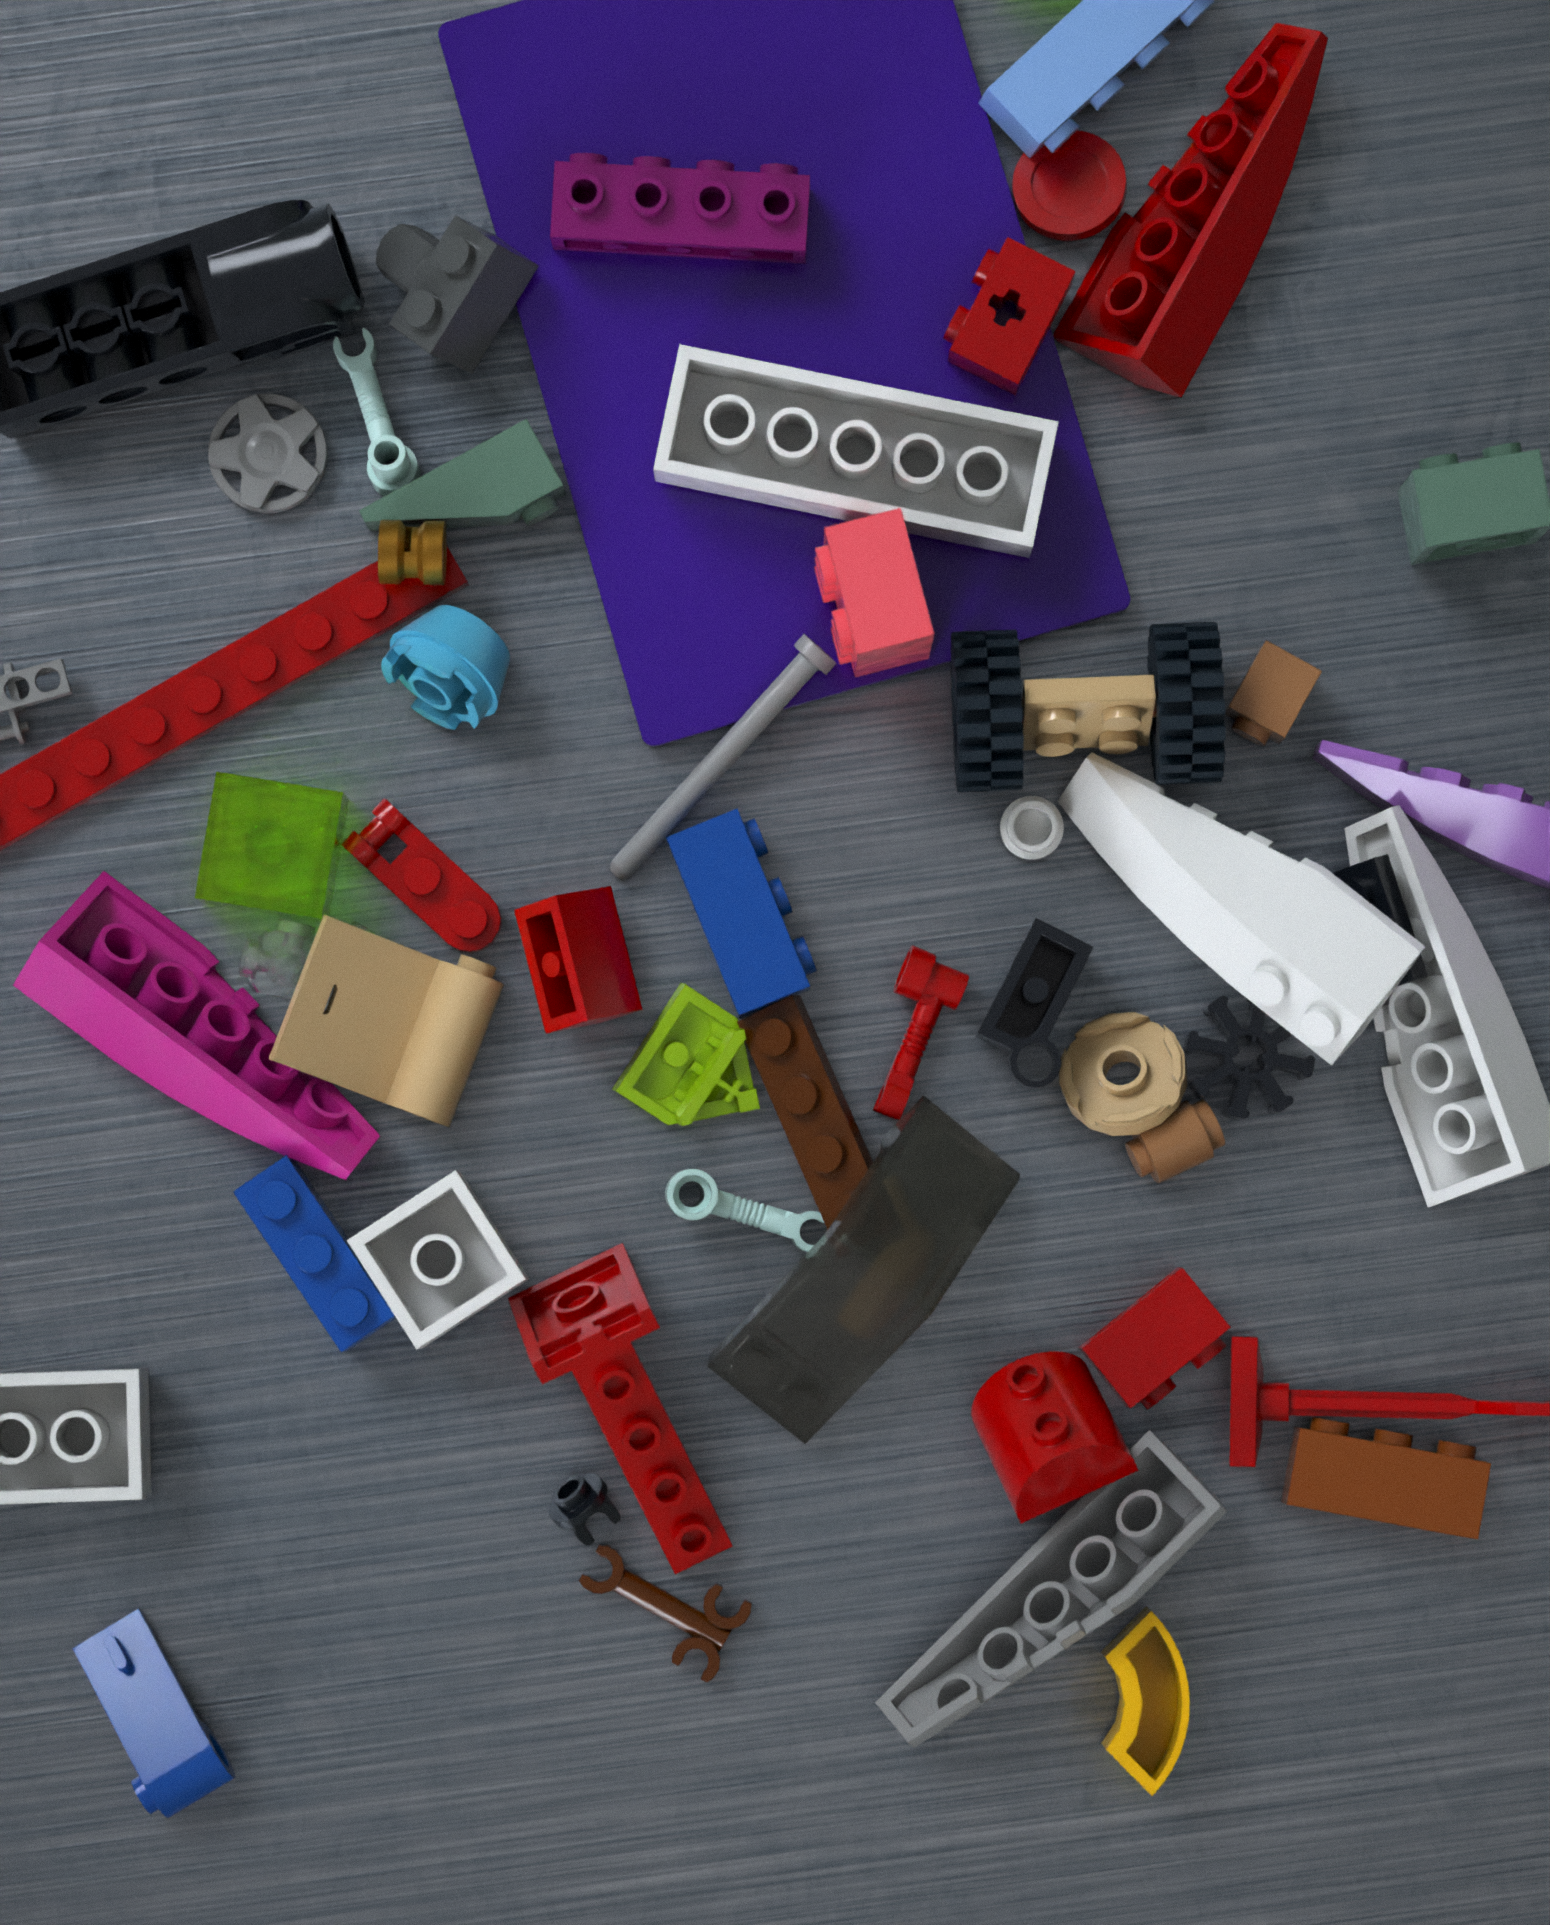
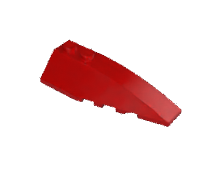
M1281 23L1274 24L1225 86V90L1229 95L1228 99L1219 110L1212 112L1207 117L1202 115L1188 132L1187 136L1193 141L1171 170L1162 165L1147 185L1154 191L1134 217L1125 212L1111 229L1053 334L1055 340L1137 386L1182 398L1246 281L1269 231L1292 171L1312 106L1328 41L1327 36L1322 31Z

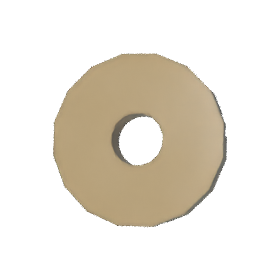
M1135 1012L1110 1013L1086 1023L1075 1034L1076 1039L1069 1045L1068 1050L1066 1051L1065 1048L1062 1054L1059 1084L1071 1113L1089 1129L1111 1136L1138 1135L1161 1125L1179 1107L1187 1088V1062L1175 1034L1163 1025L1162 1027L1158 1023L1150 1021L1148 1016ZM1120 1062H1131L1140 1068V1073L1135 1080L1125 1085H1116L1106 1079L1108 1070L1113 1065Z

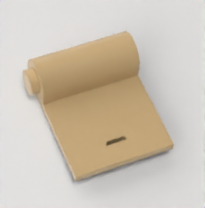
M323 915L268 1059L450 1128L504 984L493 979L497 968L480 960L461 954L457 965H454L333 917ZM333 987H334V990H333L332 996H331V998H330V1001H329V1003H328L327 1009L325 1010V1007H326V1004H327L328 999H329V997H330L331 991H332V989H333Z

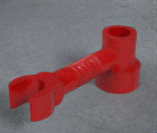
M913 945L910 947L900 968L893 992L914 1000L917 1004L911 1016L912 1021L909 1022V1027L906 1029L907 1033L904 1034L905 1038L902 1039V1044L899 1047L900 1050L896 1054L873 1108V1111L895 1120H900L921 1063V1057L924 1055L925 1046L928 1045V1040L931 1038L930 1034L933 1033L932 1029L936 1025L942 1007L946 1006L956 1010L969 980L968 974L936 962V954Z

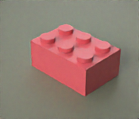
M901 508L824 527V544L821 547L815 548L816 557L814 559L816 566H814L823 603L832 601L836 603L837 610L831 611L833 619H831L832 627L830 631L839 665L851 662L856 678L929 659L934 631Z

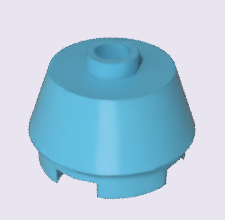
M439 605L392 635L390 638V650L381 662V669L388 684L395 683L399 678L403 685L417 697L411 708L426 719L451 730H456L461 721H467L474 729L483 717L490 716L497 710L510 662V653L500 636L484 621L458 607Z

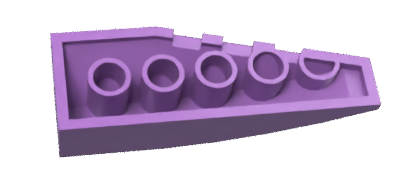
M1321 740L1315 747L1312 759L1379 808L1386 810L1400 805L1415 830L1482 865L1539 887L1550 889V801H1545L1544 807L1532 804L1533 796L1525 793L1524 788L1499 783V785L1483 784L1482 790L1469 787L1471 780L1463 776L1462 773L1433 767H1421L1420 773L1407 770L1409 763L1403 759L1326 740Z

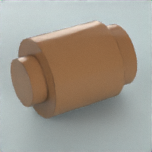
M1202 1099L1193 1104H1190L1187 1100L1181 1102L1179 1107L1161 1125L1141 1134L1132 1135L1133 1139L1125 1143L1128 1156L1138 1175L1142 1178L1150 1174L1154 1181L1159 1184L1214 1158L1213 1151L1225 1146V1138L1215 1114L1208 1103Z

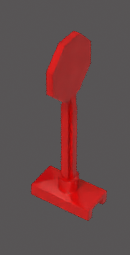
M1232 1336L1229 1466L1256 1467L1263 1434V1421L1289 1422V1415L1455 1419L1472 1414L1550 1416V1401L1474 1400L1452 1393L1289 1389V1383L1263 1382L1264 1369L1258 1337Z

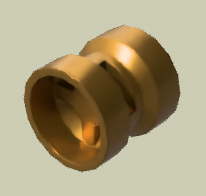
M400 520L380 521L378 536V577L380 584H400L405 578H419L425 585L445 584L447 559L445 521H425L420 527H406Z

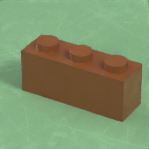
M1312 1417L1310 1429L1294 1426L1281 1497L1282 1503L1478 1540L1491 1463L1475 1459L1477 1447L1438 1440L1436 1452L1411 1448L1413 1435L1375 1428L1373 1441L1348 1436L1349 1423Z

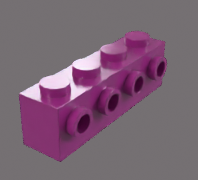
M574 153L570 155L569 162L555 161L550 230L553 250L806 264L810 175H798V168L793 165L763 164L760 166V172L734 171L735 165L731 162L702 160L696 163V169L671 167L670 160L653 156L633 158V165L607 164L608 158L606 156L595 153Z

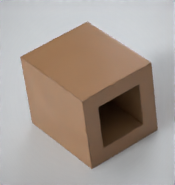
M1266 640L1225 710V715L1235 720L1231 729L1260 746H1265L1268 739L1280 744L1288 734L1322 671Z

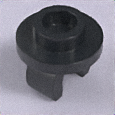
M597 1474L573 1475L564 1480L553 1494V1502L549 1511L550 1518L560 1528H571L578 1540L585 1545L590 1546L595 1541L585 1526L586 1520L594 1513L606 1514L614 1524L621 1520L618 1510L607 1496L606 1483Z

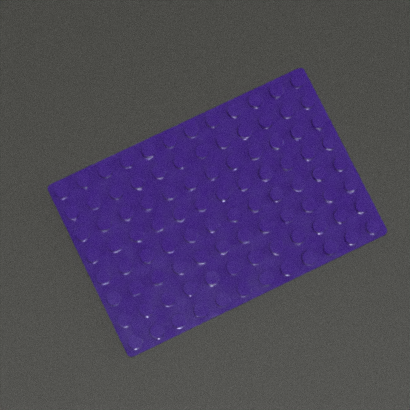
M521 0L451 20L440 26L438 30L439 41L495 234L539 265L516 302V306L639 730L645 744L657 747L734 725L799 654V651L793 645L803 634L811 638L837 664L827 675L818 670L782 710L951 662L952 632L1016 629L1017 638L1020 642L1114 615L1127 609L1130 604L1129 590L1051 328L1044 338L1016 395L948 362L952 343L943 339L944 334L959 305L971 309L981 287L973 284L972 280L987 250L991 249L999 253L1007 237L1026 246L987 112L978 104L982 95L953 0ZM574 153H595L606 156L608 158L607 164L633 165V158L641 156L666 158L671 161V167L696 169V163L702 160L731 162L735 165L734 171L760 172V166L763 164L793 165L798 168V175H810L806 264L553 250L550 230L555 161L569 162L570 155ZM1007 301L1002 309L994 308L996 310L994 322L1005 326L1010 318L1018 320L1015 317L1017 306ZM679 344L1058 421L1030 557L1027 558L908 533L934 631L929 659L855 678L851 662L839 665L830 631L832 627L831 619H833L831 611L837 610L835 601L823 603L814 566H816L814 559L816 557L815 548L821 547L824 544V527L848 521L655 482L653 468Z

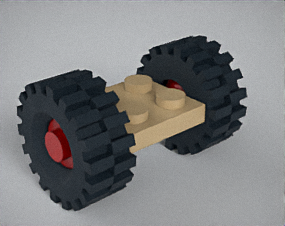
M1217 623L1151 624L1148 636V675L1024 680L1023 696L1019 641L1016 629L952 632L951 701L957 792L1022 790L1024 750H1036L1037 754L1047 757L1067 755L1076 748H1100V751L1107 754H1125L1136 750L1138 746H1148L1149 737L1152 748L1153 775L1156 785L1222 782L1224 775L1223 763H1225L1224 741H1226V727L1224 724L1223 658Z

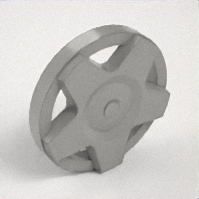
M256 394L237 401V403L222 414L215 424L208 445L209 467L219 488L237 505L258 513L283 512L304 502L319 486L327 466V442L316 418L299 402L278 394ZM266 406L281 407L294 413L276 420ZM239 417V434L223 439L227 429ZM312 436H314L316 444L314 466L302 455V448ZM222 469L236 471L241 474L240 493L230 486ZM280 484L297 490L285 498L268 501L276 486Z

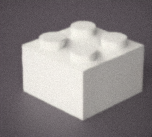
M457 1170L347 1240L416 1350L429 1345L529 1280V1277L462 1173Z

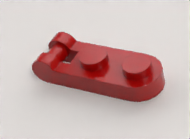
M383 798L371 811L375 815L371 822L359 834L353 830L341 845L448 945L458 951L467 953L485 950L495 942L500 934L502 918L497 904L489 894L418 830L402 813ZM395 834L407 847L390 864L377 851Z

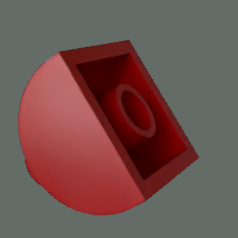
M1048 1351L1015 1360L993 1374L982 1385L973 1400L971 1409L972 1421L1020 1524L1139 1471L1090 1369L1076 1355L1066 1352Z

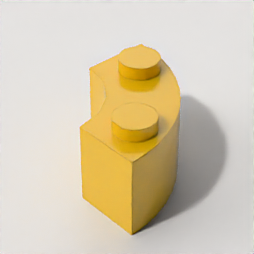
M1145 1606L1101 1651L1115 1672L1120 1696L1115 1723L1101 1744L1153 1796L1173 1770L1181 1753L1189 1723L1190 1696L1186 1670L1177 1646L1163 1623Z

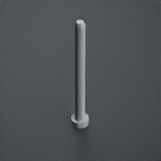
M803 634L793 645L799 651V654L613 858L610 871L620 880L631 878L818 670L827 675L837 664L833 658L806 634Z

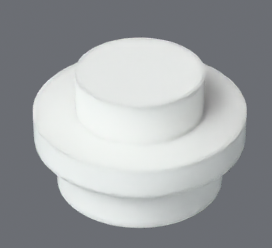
M1025 796L1012 802L1003 813L1000 822V835L1005 847L1015 856L1026 860H1037L1050 855L1058 847L1064 832L1063 819L1059 810L1053 803L1038 796Z

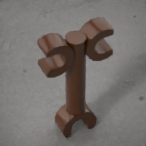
M599 1544L595 1552L611 1562L612 1575L604 1581H598L590 1575L583 1573L579 1579L581 1585L592 1593L603 1594L614 1591L691 1635V1637L684 1638L677 1644L673 1651L672 1663L679 1666L683 1661L684 1655L689 1650L700 1649L708 1657V1665L703 1671L701 1680L706 1683L712 1680L719 1670L720 1650L732 1629L741 1626L747 1621L751 1613L752 1602L745 1599L736 1614L732 1616L721 1615L715 1607V1601L720 1595L723 1586L715 1583L708 1589L704 1597L703 1608L705 1613L629 1571L625 1568L623 1557L617 1549L610 1545Z

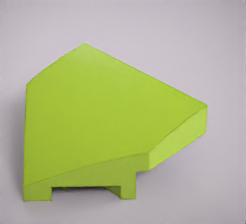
M681 982L614 1084L612 1090L668 1126L673 1124L684 1126L692 1124L694 1121L734 1112L742 1113L760 1109L757 1090L753 1087L747 1057L745 1030L739 1028L738 1018Z

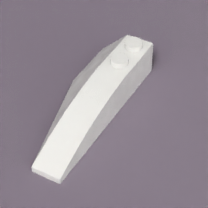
M1094 753L1089 754L1057 801L1099 855L1182 943L1234 989L1331 1066L1362 1034L1426 948L1324 866L1308 858L1298 862L1272 849L1273 841L1253 831H1250L1247 835L1239 833L1217 822L1218 814L1196 803L1189 808L1166 797L1163 787Z
M1400 805L1390 807L1344 828L1350 866L1388 854L1415 938L1426 947L1421 956L1428 977L1396 987L1374 1016V1025L1376 1032L1383 1031L1388 1065L1381 1067L1384 1088L1427 1207L1450 1201L1550 1165V1104L1525 1036L1502 983L1469 917L1434 857Z

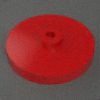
M1077 130L1053 153L1045 145L1031 158L1023 153L1014 170L1012 188L1017 210L1029 227L1051 239L1075 241L1101 232L1116 219L1126 199L1127 179L1119 154L1107 141L1092 133Z

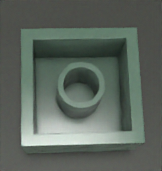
M1514 442L1485 448L1482 450L1483 457L1473 461L1459 463L1455 453L1437 455L1420 460V468L1411 471V474L1397 491L1411 565L1536 543L1550 529V501L1540 449L1522 452L1521 444Z

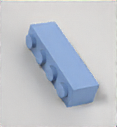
M1082 0L986 89L978 104L1029 158L1044 145L1053 153L1079 129L1080 126L1073 120L1078 113L1089 103L1099 111L1125 86L1118 77L1133 62H1136L1142 69L1148 66L1170 44L1164 37V34L1174 24L1181 20L1188 28L1213 5L1215 0Z

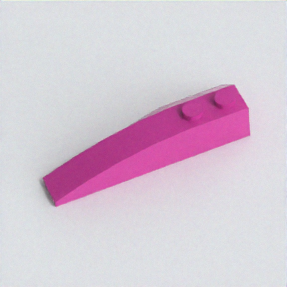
M103 871L39 940L13 986L113 1061L170 1098L224 1128L281 1155H287L291 1159L346 1180L379 1139L380 1135L332 1083L268 1059L277 1036L255 1013L259 1004L243 987L235 991L215 970L219 961L203 944Z

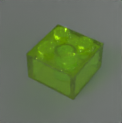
M216 771L195 899L208 905L321 923L323 915L330 916L350 799L343 792Z

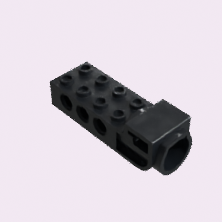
M290 200L266 205L0 292V433L11 439L257 358L268 356L272 360H277L332 342L335 336L341 339L356 334L350 313L364 309L365 300L344 231L331 205L325 204L314 208L305 200Z

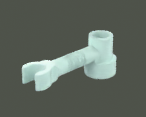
M363 328L362 333L366 347L360 355H346L336 336L333 341V350L340 366L349 372L371 441L368 448V476L376 492L384 497L421 477V472L412 450L395 436L374 367L377 359V347L371 333ZM397 459L392 464L383 465L388 460Z
M699 1169L681 1170L674 1174L667 1183L665 1190L666 1203L669 1209L682 1219L699 1220L709 1214L725 1219L730 1218L732 1221L736 1220L738 1223L742 1222V1224H748V1226L753 1225L755 1228L759 1227L761 1230L790 1238L793 1244L802 1251L809 1253L822 1251L816 1245L805 1243L800 1236V1228L805 1221L815 1219L818 1222L824 1223L820 1212L804 1211L796 1214L770 1205L765 1206L764 1203L759 1204L757 1201L753 1202V1200H747V1198H741V1196L736 1197L734 1194L719 1190L714 1179ZM687 1182H694L700 1189V1198L692 1206H685L679 1198V1190Z

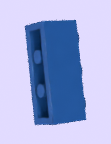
M734 809L666 837L739 1019L791 995H799L810 990V984L806 976L817 972L804 937L801 936L791 940L782 917L793 911L779 877L767 881L758 858L769 854L755 818L743 822L738 809Z
M286 1155L233 1191L341 1352L349 1351L396 1319L347 1242L349 1238L296 1160Z

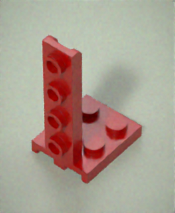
M621 1243L509 1297L508 1301L527 1354L541 1384L543 1385L572 1371L674 1573L677 1574L733 1547L632 1344V1341L659 1329L660 1326L624 1244Z

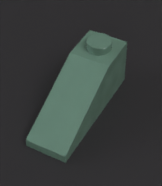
M525 419L359 510V513L369 531H379L381 520H400L406 527H420L425 521H445L446 528L512 525L523 519L525 524L530 526L555 513L560 508L556 500L565 496L566 492L562 481L528 420Z

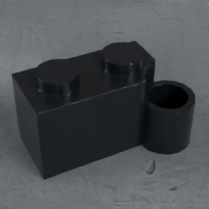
M1038 918L1032 923L975 1036L1009 1053L1008 1068L1011 1077L1021 1087L1030 1090L1042 1089L1049 1085L1060 1072L1062 1065L1060 1052L1056 1045L1048 1040V1037L1094 948ZM1036 1045L1048 1051L1052 1058L1053 1066L1047 1078L1042 1081H1031L1020 1074L1017 1068V1057L1021 1049Z

